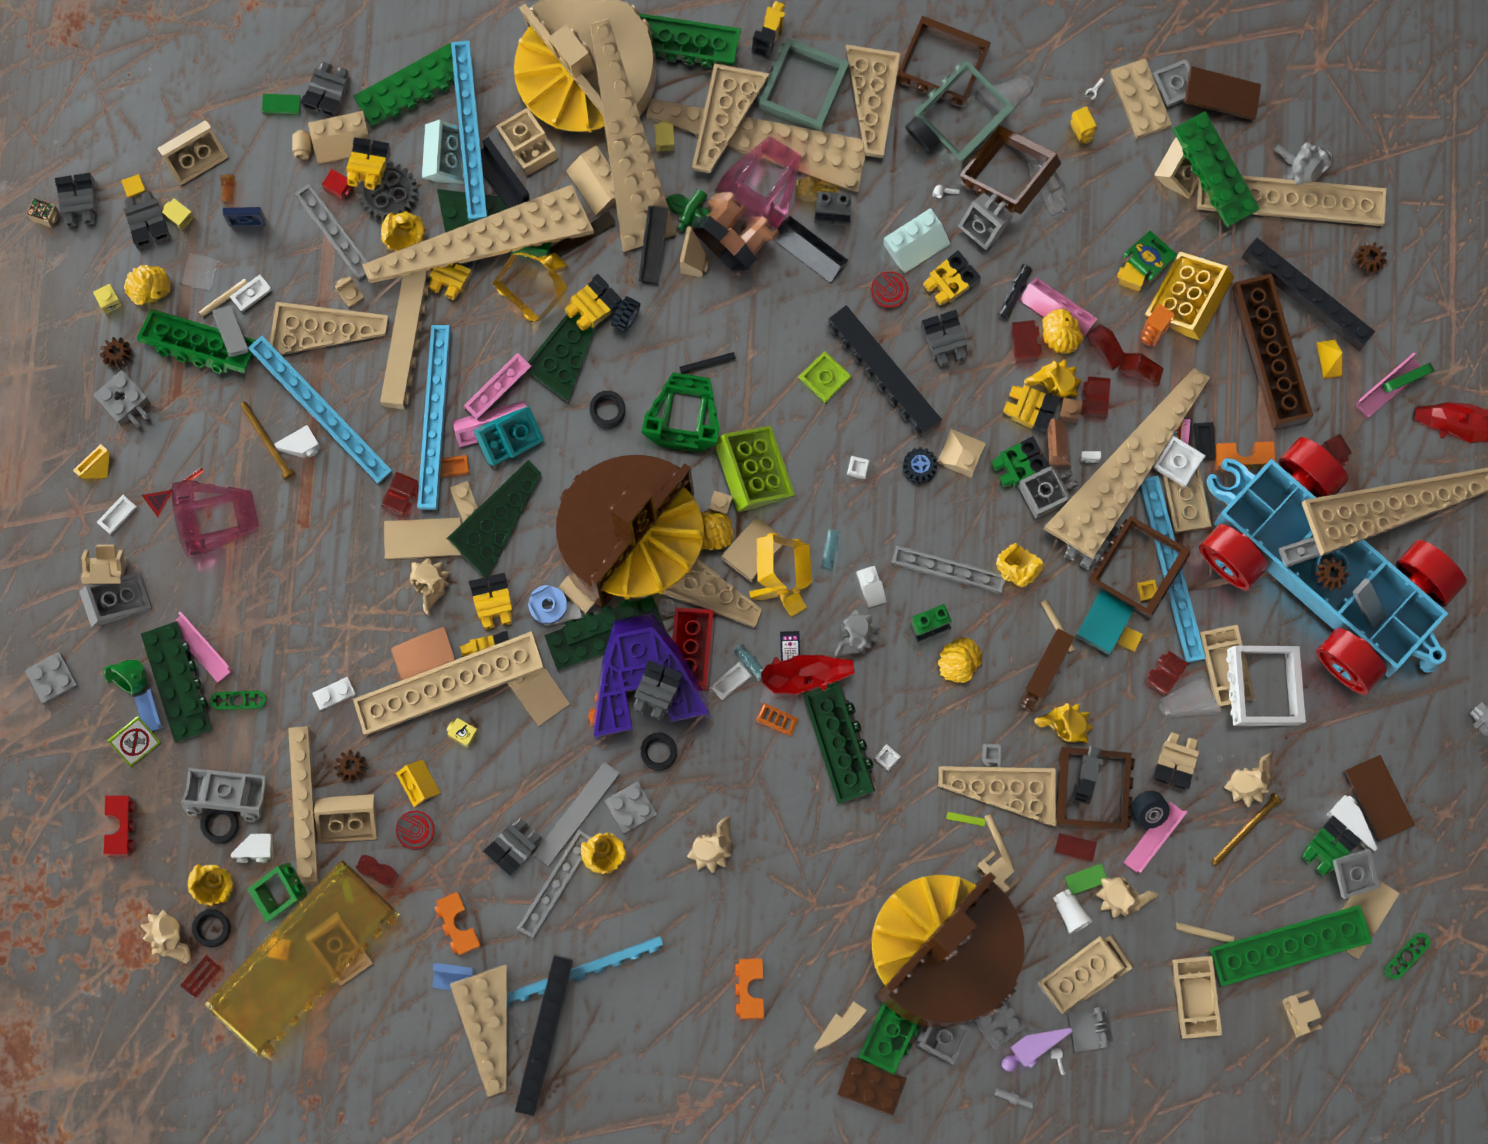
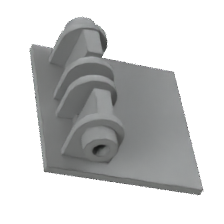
M1107 1007L1068 1013L1075 1053L1114 1046Z

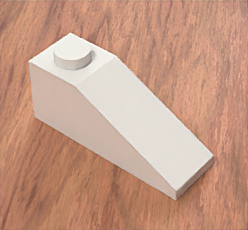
M1344 795L1328 812L1327 816L1331 818L1334 815L1346 826L1344 831L1351 830L1362 840L1359 843L1365 849H1370L1372 853L1375 852L1377 846L1362 811L1357 806V801L1351 796L1347 797Z

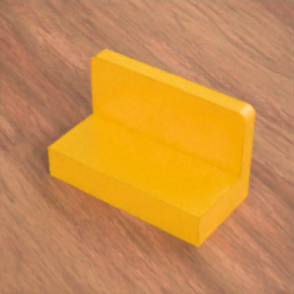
M423 760L407 764L396 773L414 807L419 806L428 798L440 794V790Z

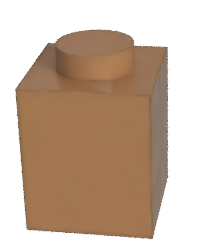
M1063 398L1058 420L1063 423L1077 425L1082 401Z

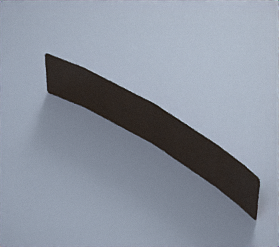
M607 211L590 223L594 234L573 239L570 237L552 246L550 254L556 253L561 258L613 225L616 221L610 212Z

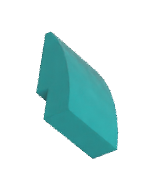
M530 406L508 413L473 430L487 463L493 466L509 457L513 458L544 441Z
M1101 589L1075 637L1110 655L1134 609Z

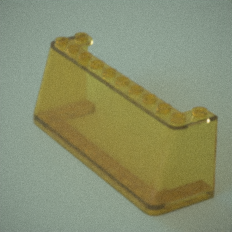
M342 860L207 1000L204 1007L257 1057L261 1059L264 1057L268 1058L275 1051L273 1048L275 1046L274 1042H279L286 1035V1029L289 1026L294 1027L300 1020L299 1016L303 1011L306 1013L313 1007L314 1003L312 1002L317 997L321 998L328 989L326 987L331 982L335 983L342 974L340 972L345 967L348 969L355 962L354 957L358 953L362 954L369 947L368 943L372 938L377 939L382 934L383 927L388 925L392 927L399 918L397 916L399 913Z

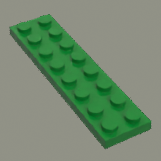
M1357 905L1210 948L1209 952L1213 958L1220 986L1223 987L1373 942L1361 906Z

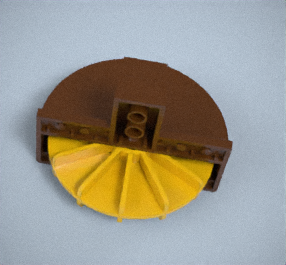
M619 456L594 465L587 471L583 470L580 475L578 474L574 477L572 485L562 492L560 496L561 504L556 518V537L564 568L575 586L601 608H604L614 595L625 597L628 600L630 597H644L656 593L661 595L664 593V590L678 583L686 574L689 575L691 572V568L699 557L704 540L702 514L693 497L694 487L691 467L684 463L680 468L671 462L653 456Z
M989 872L974 884L958 876L930 875L903 885L889 897L876 918L872 932L874 966L884 984L874 995L877 999L904 1019L919 1025L937 1028L963 1025L981 1016H992L1003 1006L1001 1002L1006 1001L1016 992L1014 987L1018 984L1016 981L1021 971L1024 957V935L1019 916L1012 902L999 886L993 882L996 876Z

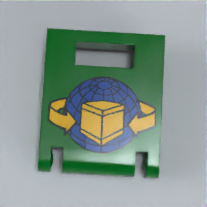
M1152 231L1147 232L1123 255L1126 259L1132 254L1133 256L1128 262L1144 276L1150 271L1153 272L1148 277L1150 281L1178 256Z

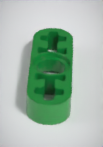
M1430 362L1383 384L1382 387L1387 394L1435 370Z
M261 691L216 692L210 697V705L217 711L262 709L267 704V697ZM247 695H249L250 699H256L257 695H259L263 701H259V705H256L254 701H249L250 705L247 706ZM227 696H230V706H228L227 702H222L220 706L214 703V701L218 700V697H221L222 700H228ZM236 696H242L244 702L242 705L236 706L233 704V699Z
M1424 933L1414 935L1386 965L1385 975L1391 980L1402 977L1428 949L1430 938ZM1417 938H1423L1425 946H1419L1416 951L1409 947L1410 944L1414 947L1418 943ZM1404 951L1412 953L1413 958L1410 962L1403 960L1402 954ZM1400 962L1402 966L1397 969L1399 974L1392 975L1390 967H1395Z

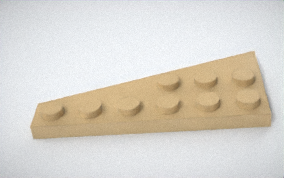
M714 64L692 170L705 173L712 172L769 78V73Z
M699 559L691 568L689 575L686 574L678 583L664 590L663 595L698 608L714 610L717 615L752 628L756 627L762 612L760 607L745 595L739 593L731 584L724 581Z
M938 767V787L1056 827V768Z

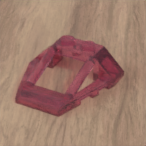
M769 136L723 175L715 191L735 194L734 198L738 200V204H745L748 210L759 217L763 216L768 219L767 223L778 229L788 213L802 155ZM763 155L786 168L767 197L762 196L743 184ZM747 164L737 180L733 177ZM788 180L780 206H777L772 201Z
M193 480L172 483L174 518L180 545L187 557L212 552L259 527L251 490L215 486V484L210 483L203 484ZM194 492L223 494L194 501ZM232 500L238 526L199 535L194 509ZM218 539L216 541L205 544V541Z

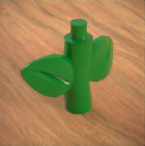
M696 189L689 200L682 194H673L666 198L670 210L675 214H681L677 227L679 231L683 232L687 226L690 227L697 217H704L710 213L708 209L700 207L708 196L704 191Z

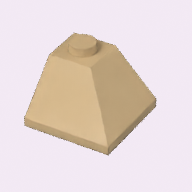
M687 226L680 258V273L703 277V273L708 270L709 261H706V253L693 229Z
M951 429L937 461L938 465L972 478L986 443Z

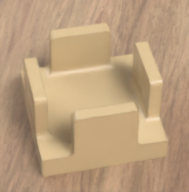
M96 545L97 558H90L89 550H84L81 558L83 569L81 576L82 584H121L127 566L123 550H119L116 556L115 545Z
M993 851L976 866L975 871L982 878L991 872L996 876L993 882L1007 894L1021 879L1017 877L1007 886L1004 882L1011 877L1014 869L1003 857H1000L994 864L989 866L987 863L996 855V852Z
M1309 990L1282 1000L1296 1038L1323 1028L1322 1024L1309 1028L1307 1024L1321 1018L1315 1000L1311 999L1303 1003L1298 1001V998L1310 994Z

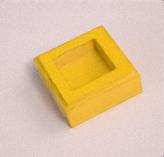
M139 174L121 180L128 198L146 192Z
M1156 579L1136 584L1140 603L1152 599L1158 589Z
M799 593L788 596L785 602L781 601L790 618L808 608Z
M1125 626L1117 645L1135 652L1143 634Z

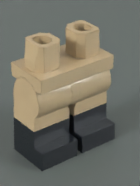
M1171 732L1167 741L1163 743L1151 779L1165 784L1171 782V786L1187 791L1190 789L1192 775L1199 751H1197L1198 740L1188 738L1184 747L1178 745L1181 735Z

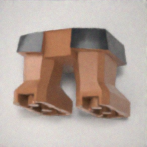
M731 192L715 193L708 201L712 211L707 216L697 217L691 228L695 235L731 270H748L757 260L755 255L763 244L774 240L779 231L778 229L771 231L772 227L767 223L769 220L760 216L747 218L741 226L742 232L738 235L732 228L747 209L745 204L739 207L737 205L739 203L738 200L734 198L736 195Z

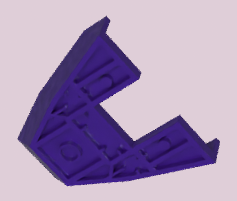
M652 613L614 621L601 666L593 721L594 737L596 740H601L600 736L633 730L626 692L638 689L648 660L665 666V669L668 667L681 672L685 677L669 711L671 722L704 715L707 718L711 717L708 699L679 647Z

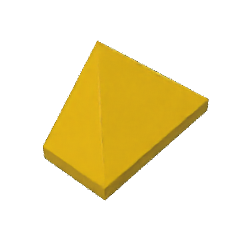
M1336 340L1317 342L1316 346L1323 379L1342 377V351Z
M100 444L73 471L81 479L108 478L110 452Z

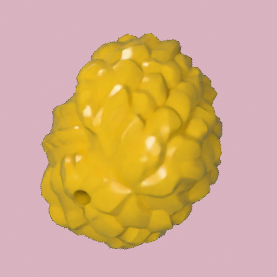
M406 211L397 215L389 213L382 223V242L387 245L388 249H394V251L423 241L425 234L424 222L421 217Z
M140 265L138 268H134L133 272L127 275L124 285L125 294L136 305L157 302L160 298L167 296L171 287L170 279L165 269L149 265Z
M1056 309L1043 318L1042 326L1044 332L1042 336L1044 343L1050 349H1054L1056 353L1071 354L1075 352L1078 346L1081 345L1084 336L1080 332L1078 320L1072 317L1071 312L1066 311V309Z
M709 510L701 512L704 525V540L701 550H713L714 548L718 550L731 545L734 537L731 520L723 513H712Z
M1017 543L1003 550L998 555L999 557L996 562L997 568L1004 580L1012 581L1018 587H1025L1033 583L1044 568L1042 559L1037 558L1035 554L1029 553L1028 549L1024 550L1023 547H1019Z
M970 638L954 639L952 643L945 645L940 653L941 659L938 660L939 670L941 671L940 675L945 680L956 683L970 681L973 673L977 672V667L982 663V650Z
M609 832L596 834L587 843L583 842L581 844L582 861L592 872L612 873L618 869L622 861L627 859L624 843Z
M198 864L194 866L188 877L187 884L193 899L205 906L227 902L234 887L231 874L227 872V869H221L217 865L201 866Z

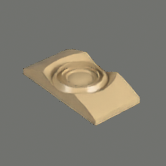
M1238 624L1200 632L1211 689L1217 707L1232 705L1229 699V664L1226 658L1228 657L1227 649L1233 646H1243ZM1241 653L1246 702L1255 700L1256 697L1245 653Z
M1212 956L1173 960L1174 986L1182 1039L1222 1035Z

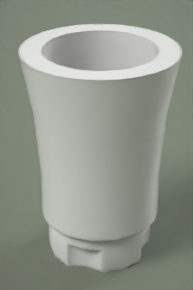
M1070 889L1059 893L1053 898L1066 924L1069 935L1082 930L1093 922Z

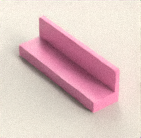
M1037 277L1029 283L1020 298L1022 303L1043 317L1056 309L1070 311L1072 317L1078 320L1080 332H1082L1084 338L1098 320Z
M1415 352L1358 400L1355 406L1367 419L1407 386H1402L1386 394L1382 387L1383 384L1421 367L1414 359Z
M517 353L463 406V409H467L478 419L531 365Z
M521 401L486 411L478 419L472 415L452 421L459 447L477 443L478 440L473 430L508 413L527 407L526 402Z
M180 611V617L175 621L179 622L184 640L188 642L191 653L216 682L220 684L233 670Z
M1170 801L1168 803L1170 813L1167 820L1162 825L1149 829L1123 864L1139 875L1188 812L1187 810L1182 811Z

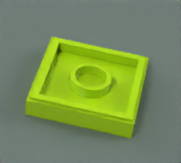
M826 351L798 377L825 404L852 378Z

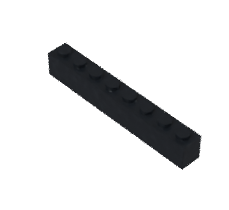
M1256 238L1245 250L1242 259L1261 274H1272L1276 286L1359 352L1375 333L1371 327L1260 239Z
M847 305L829 318V330L834 335L837 334L840 337L842 346L845 349H850L853 353V359L865 367L864 372L867 376L875 379L878 389L881 392L885 391L889 402L900 409V415L904 420L910 421L911 427L917 435L920 434L924 438L941 424V417Z
M553 955L515 1112L535 1116L573 958Z

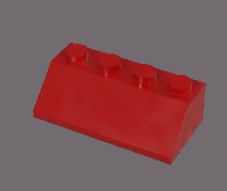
M675 607L672 639L679 647L702 690H709L716 614L714 610Z

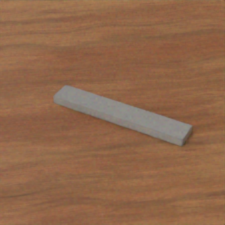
M307 184L294 193L359 282L367 276L362 264L367 263L368 260L311 184Z
M898 545L895 547L891 565L1001 595L1006 582L1000 573Z
M604 762L533 855L549 867L620 773Z
M580 829L577 831L517 927L518 931L534 940L581 865V844L583 842L587 843L592 838L590 835Z

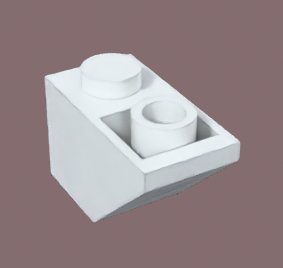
M250 834L231 853V858L236 860V863H248V860H256V863H267L269 859H273V835Z

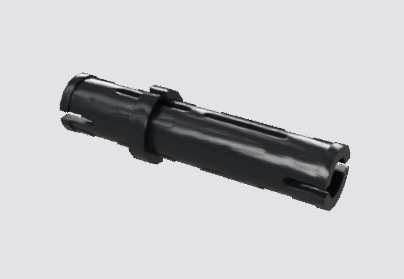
M1022 264L1016 278L1012 280V287L998 312V315L1004 319H1009L1022 290L1027 286L1026 282L1033 270L1028 265Z

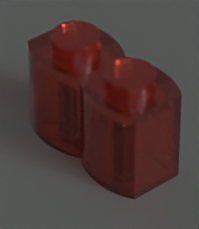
M1088 376L1087 382L1083 381L1082 393H1086V398L1082 400L1081 411H1084L1085 417L1107 418L1111 378Z
M396 472L381 504L382 509L404 517L405 513L409 514L412 508L411 499L413 496L416 497L419 491L418 480Z
M1171 651L1167 655L1164 653L1157 661L1160 664L1156 670L1152 668L1146 677L1149 680L1147 685L1164 697L1169 694L1189 664Z
M362 855L355 867L364 877L375 879L380 885L387 888H393L399 877L392 867L386 864H379L376 859L368 855Z

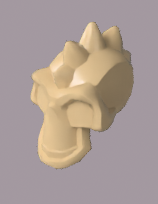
M429 558L422 563L412 562V572L410 574V583L415 587L416 592L423 594L425 614H428L434 603L446 593L444 587L449 585L446 579L450 576L449 572L442 571L444 563L441 562L433 565Z
M1268 753L1260 759L1259 768H1252V771L1248 770V768H1244L1243 771L1236 769L1231 775V779L1224 788L1232 792L1234 802L1243 799L1247 807H1250L1254 799L1259 802L1264 801V793L1269 792L1270 780L1272 779V753Z
M730 816L723 818L717 824V833H713L712 837L709 834L707 837L703 835V838L698 836L695 839L687 857L696 860L698 870L707 866L712 873H715L717 865L727 866L726 858L731 856L730 852L733 850L731 847Z
M1115 877L1113 879L1102 878L1103 888L1096 894L1104 900L1101 910H1111L1113 918L1118 917L1120 914L1127 917L1129 914L1139 911L1144 905L1150 903L1155 898H1159V895L1152 891H1146L1139 895L1131 887L1132 884H1128L1123 877Z
M162 910L158 915L148 914L149 923L142 924L141 928L147 933L143 940L151 942L152 954L158 953L164 957L170 956L182 963H187L191 958L190 950L187 944L179 942L181 929H179L180 924L176 918L168 915L165 910Z

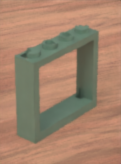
M787 38L786 43H782L778 52L780 54L779 59H775L771 68L773 70L772 75L769 76L764 84L766 86L765 91L760 92L758 96L759 110L807 129L822 131L849 70V62ZM789 50L838 68L817 119L768 101Z
M962 61L954 68L956 72L952 76L947 75L941 82L943 85L938 90L936 88L932 90L928 95L929 99L925 103L922 101L915 109L917 112L914 114L937 135L939 140L961 162H964L1015 110V107L968 61L965 63ZM969 70L1005 107L960 152L924 114Z

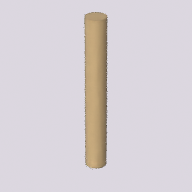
M243 279L199 311L200 315L205 317L212 310L230 299L231 295L245 286L247 281Z
M1048 599L1041 602L1055 629L1059 628L1065 631ZM1073 643L1068 650L1069 653L1076 650Z
M992 814L985 816V819L1003 859L1014 869V864Z
M1177 922L1175 930L1226 943L1234 942L1235 936Z

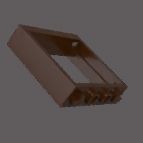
M922 16L898 70L896 80L904 86L910 85L915 87L921 93H931L935 88L937 90L940 88V86L906 73L923 31L981 53L975 66L979 73L989 52L991 42ZM972 74L964 95L947 90L939 99L951 101L955 106L965 107L977 78Z
M999 125L959 176L967 190H974L978 195L985 193L989 197L995 193L998 196L995 201L997 204L1004 201L1007 210L1012 213L1015 211L1022 214L1059 168L1061 161L1057 153ZM1004 143L1045 163L1016 200L975 180Z
M1130 516L1128 520L1125 519L1121 524L1119 535H1115L1112 538L1110 550L1108 552L1105 551L1101 556L1100 561L1102 563L1098 568L1095 567L1093 569L1090 581L1092 585L1102 589L1151 619L1190 556L1191 551ZM1133 527L1179 553L1146 608L1100 581Z
M1057 628L1019 701L1022 704L1021 707L1029 712H1032V710L1037 711L1075 638L1074 636Z
M1061 747L1056 799V826L1125 832L1127 827L1130 828L1131 816H1128V808L1132 806V797H1129V789H1133V777H1130L1131 770H1134L1135 759L1131 758L1132 753L1101 750L1100 757L1124 759L1120 823L1065 819L1069 755H1088L1089 749Z

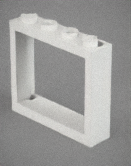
M1233 646L1227 649L1228 657L1226 660L1229 664L1228 681L1230 682L1229 699L1232 703L1231 715H1233V726H1298L1306 722L1299 646ZM1241 653L1285 654L1290 717H1246Z

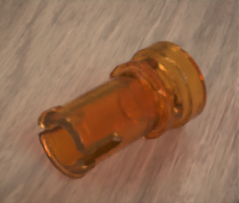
M231 174L220 175V185L222 186L221 202L233 203L235 176Z

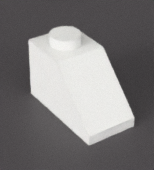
M308 425L274 444L278 452L302 458L312 457L321 449Z

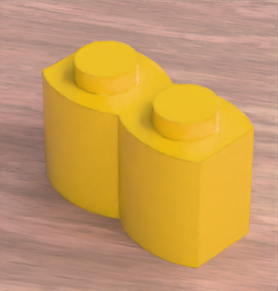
M1088 106L1074 111L1069 122L1079 143L1084 142V144L1094 140L1098 128Z

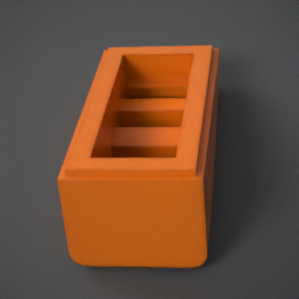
M764 702L756 718L757 723L791 737L799 718ZM766 710L770 711L767 720L763 719ZM773 714H777L774 723H771ZM782 716L784 717V720L780 727L778 726V722ZM788 719H789V720H792V721H791V724H790V726H789V728H788V730H787V729H784V728H785L786 723H787V721H788Z

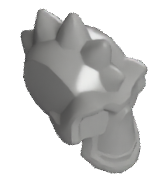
M1309 143L1302 145L1292 165L1295 185L1316 181L1322 173L1332 167L1333 155L1329 151L1323 150L1320 146H1313Z
M854 610L851 616L843 621L841 625L844 633L842 638L845 641H841L838 644L834 658H841L856 653L865 654L866 648L872 647L871 642L880 640L874 633L881 627L871 624L872 615L862 616L857 610Z

